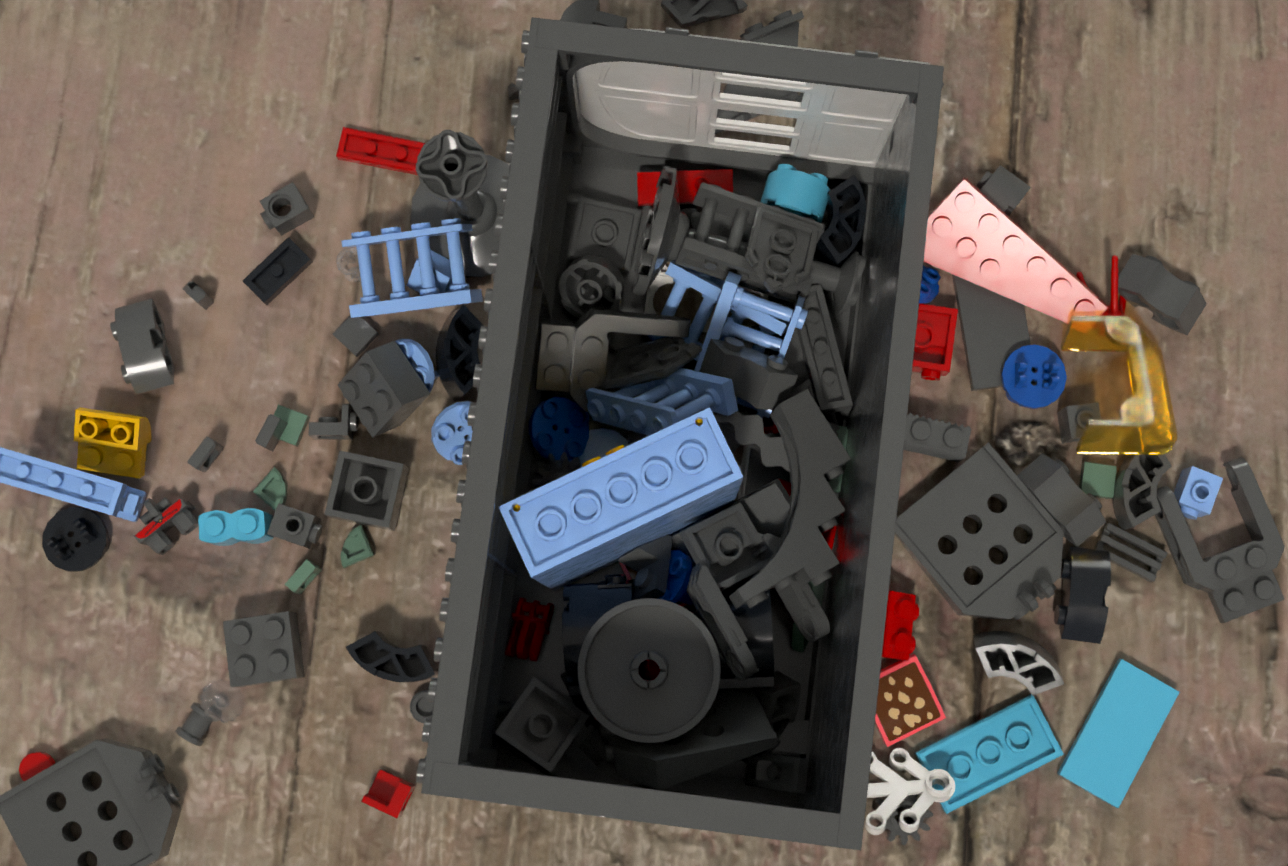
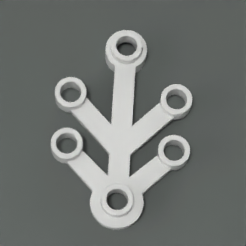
M895 748L890 753L889 764L891 768L896 771L906 770L918 779L906 781L880 762L872 752L870 773L872 772L884 782L868 783L867 798H887L876 811H872L867 815L865 828L873 835L883 833L887 819L908 795H921L911 809H905L901 812L899 818V826L903 831L907 833L915 832L919 828L920 818L934 802H945L953 796L955 792L954 779L943 769L929 771L912 759L907 750ZM901 756L905 761L902 763L896 762L894 757ZM939 784L944 789L936 790L932 787V785ZM911 817L915 820V823L907 824L904 818ZM877 819L882 825L875 827L870 824V821Z

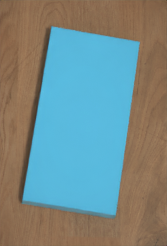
M1118 659L1057 774L1111 806L1119 808L1180 692L1125 660Z
M1030 694L915 752L919 763L929 771L943 769L954 779L955 792L948 801L940 803L944 813L948 814L1064 755L1034 695ZM939 784L932 785V787L936 790L944 789Z

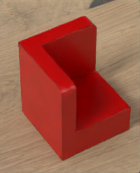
M379 770L368 794L363 796L361 802L392 817L399 818L402 816L416 785L385 770Z

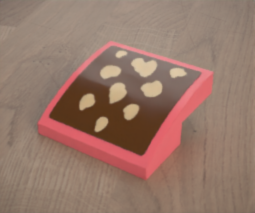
M915 654L909 656V661L900 660L880 670L875 724L887 747L946 718Z

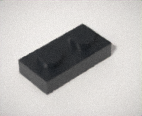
M288 237L243 282L264 304L268 305L313 261Z

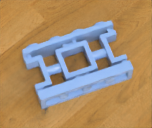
M0 447V483L132 522L138 521L146 498L145 491L129 487L124 483Z

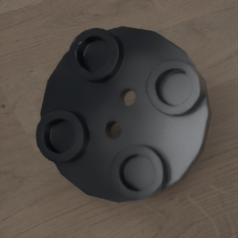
M81 507L67 508L56 513L47 522L42 534V547L47 559L55 567L68 572L87 570L100 561L110 547V539L104 521L95 512ZM73 531L74 535L70 537V533ZM78 542L81 543V546L79 548L77 547Z

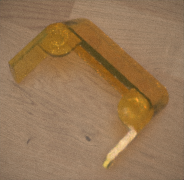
M1071 316L1061 344V351L1125 352L1133 398L1126 399L1119 409L1120 420L1088 419L1076 447L1077 454L1163 455L1170 452L1177 441L1178 434L1160 347L1134 320L1128 317Z

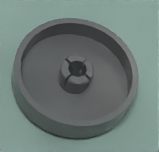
M644 598L631 600L606 612L588 632L578 659L579 687L591 714L612 733L636 742H663L674 739L691 730L711 708L720 683L721 665L719 652L707 627L686 608L662 599ZM649 659L655 661L660 669L657 678L651 681L644 679L640 674L641 664Z

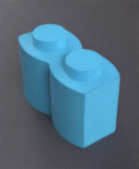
M254 508L240 509L232 514L219 510L205 512L198 516L199 540L218 546H229L240 541L251 544L265 543L274 538V536L267 534L273 515Z

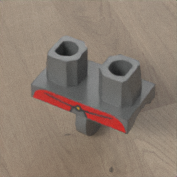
M166 497L157 504L148 498L144 502L148 511L140 517L146 526L135 534L134 537L140 544L148 545L157 554L164 555L175 545L166 533L175 525L181 534L186 536L199 526L192 513L195 508L189 501L185 502L182 498L173 504Z

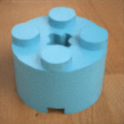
M779 164L777 170L772 171L768 175L760 202L770 206L781 207L787 212L802 217H810L816 222L822 223L828 202L827 193L830 191L827 186L828 178L819 173L808 174L797 171L790 164Z

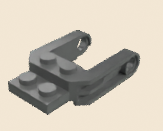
M590 309L574 325L541 322L535 389L569 392L585 412H589L586 390L590 388L602 390L604 388L609 344L607 339L608 332L689 337L691 320L670 315Z
M1242 457L1225 462L1223 466H1226L1227 476L1234 490L1231 493L1252 541L1206 557L1203 560L1174 493L1168 486L1157 489V501L1161 512L1155 514V517L1182 581L1190 587L1208 593L1220 623H1226L1285 600L1273 573V569L1278 566L1285 545L1252 469Z
M740 502L683 530L680 536L696 563V566L692 568L686 592L712 635L729 670L738 680L744 681L758 673L759 668L757 669L754 657L745 643L748 640L722 592L755 576L768 562L781 538L769 533H758ZM796 581L781 591H778L776 588L797 628L806 640L815 642L829 634L830 624L809 584L800 587Z

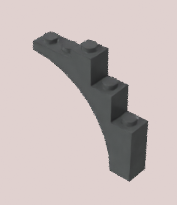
M808 389L780 403L770 414L782 437L789 461L791 480L789 514L781 539L768 562L750 581L729 596L736 609L746 603L749 608L756 606L768 598L765 592L775 586L778 591H781L796 581L800 587L812 581L816 587L831 578L833 575L830 570L839 564L822 534L838 525L839 523L836 518L845 511L828 482L844 473L842 467L851 458Z

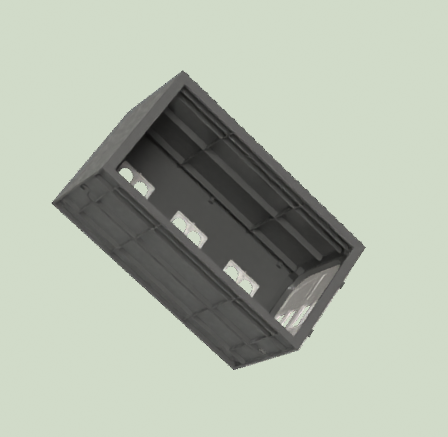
M532 17L530 31L524 30L522 34L521 53H525L524 67L518 66L516 76L519 103H513L511 111V126H514V140L508 139L505 161L509 163V177H502L500 199H504V214L497 213L495 222V236H498L499 249L498 251L492 250L489 272L493 274L494 284L493 289H486L484 299V311L488 312V326H481L479 334V349H483L482 364H476L473 376V387H477L478 397L477 403H470L468 411V426H472L473 432L471 441H465L462 453V464H466L467 474L466 480H459L456 502L461 503L462 509L460 519H454L452 524L451 542L456 544L455 558H448L446 565L445 581L450 582L451 586L449 598L443 597L440 607L439 620L445 622L443 638L437 637L434 648V661L440 663L438 677H432L429 684L428 701L434 702L432 717L425 718L422 742H427L428 747L425 759L420 758L416 783H422L421 794L861 851L944 66L930 65L928 62L878 57V52L855 50V54L693 35L688 34L689 30L671 27H666V31L639 28L627 29ZM721 83L801 92L803 97L801 102L720 93ZM721 109L796 118L797 120L795 127L717 118V111ZM715 129L792 139L790 146L714 136ZM779 164H790L797 171L808 174L819 173L828 178L827 186L830 191L855 175L861 185L866 202L863 233L853 250L858 251L859 255L866 257L865 267L859 284L858 298L854 307L849 306L846 312L839 314L836 313L833 292L823 289L853 403L847 419L837 420L835 412L823 414L828 422L847 427L846 451L851 458L843 466L844 473L842 474L841 488L838 493V499L845 511L836 518L839 524L836 525L832 551L839 564L830 570L833 576L825 581L821 606L830 624L829 634L815 642H808L803 653L793 650L791 645L794 620L776 588L770 589L774 672L779 671L800 683V702L795 719L809 721L807 755L772 751L770 754L809 759L806 793H792L745 785L747 764L741 760L661 790L617 776L613 762L607 763L606 758L588 776L564 753L552 772L548 775L543 774L492 738V735L533 677L575 705L560 677V674L567 671L564 665L562 613H564V607H567L569 601H563L564 587L554 591L530 577L499 506L531 492L533 483L531 482L530 474L538 472L536 462L549 463L548 459L542 457L533 446L529 435V420L533 410L542 401L554 397L546 390L535 389L541 322L560 324L572 322L574 324L579 319L572 316L563 307L560 289L558 290V282L563 271L573 262L566 260L579 196L642 210L630 272H621L624 279V294L616 311L657 314L653 308L655 292L666 284L675 283L673 277L665 274L668 269L666 265H664L644 296L631 292V287L635 286L639 274L634 273L641 237L649 208H653V206H638L637 172H660L664 166L676 168L677 171L733 169V193L749 196L758 202L761 201L768 175L772 171L777 170ZM694 204L680 205V210L696 208L698 212H702L703 209ZM826 209L822 224L825 225L824 232L828 227V213ZM815 248L813 260L827 263L818 249ZM739 285V287L744 288V290L750 293L760 295L763 299L778 304L790 303ZM717 304L714 305L698 339L702 344H704ZM644 335L641 343L652 340L647 335ZM610 349L607 353L605 379L617 353ZM693 359L682 368L694 371L697 361ZM771 415L770 418H763V428L773 424ZM602 423L605 429L618 432L628 441L629 430ZM779 432L777 434H766L769 438L781 437ZM744 445L742 463L739 466L743 480L738 491L737 500L778 478L788 482L790 472L781 466L765 467L761 463L760 452L748 445ZM619 561L571 584L599 583L600 581H605L606 575L624 574ZM520 598H525L526 602L530 603L537 600L540 601V605L547 606L548 603H553L554 605L553 615L548 628L550 633L544 636L537 662L531 661L529 656L526 660L519 659L517 651L514 657L505 655L514 624L512 613L515 614ZM693 604V605H685V606H683V607H695V606H694V604ZM524 612V616H529V612ZM538 614L537 618L543 619V615ZM585 724L582 726V728L580 729V731L578 732V734L575 736V738L573 739V741L571 742V744H572V743L583 733V731L587 728V727L585 726Z

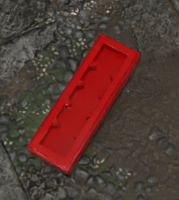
M733 169L677 171L680 205L693 204L694 197L701 183L717 185L733 193ZM661 171L637 172L638 206H653L658 189L656 185Z

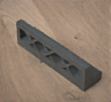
M812 285L805 297L802 308L808 310L802 330L796 329L814 400L823 414L835 412L837 420L847 419L853 406L822 285ZM790 303L791 308L794 309L796 304Z

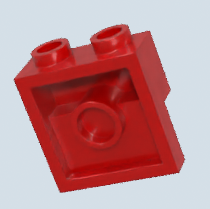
M919 303L912 371L920 372L922 379L939 381L940 376H946L950 372L958 309Z
M889 590L882 658L909 661L910 654L915 650L916 640L912 636L913 621L919 616V606L915 603L916 595Z

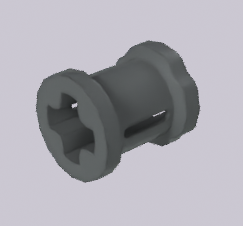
M193 702L190 715L183 726L177 727L175 732L186 741L202 746L204 742L203 736L211 723L217 722L219 716L207 707Z

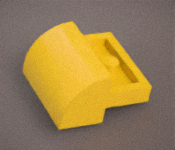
M82 407L75 409L74 441L78 442L77 469L139 479L145 475L146 447L151 442V426L148 418Z

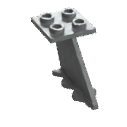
M791 10L775 16L773 18L774 21L768 23V26L764 27L761 22L745 29V33L740 35V40L798 47L799 22L804 18L802 11L794 15ZM726 84L723 93L787 101H795L799 98L798 93L793 91ZM721 109L717 111V118L749 121L763 115ZM715 129V134L725 130Z
M737 404L738 411L729 416L712 412L732 454L740 445H748L760 452L761 463L765 467L781 466L790 472L782 437L769 438L764 434L763 418L756 415V410Z

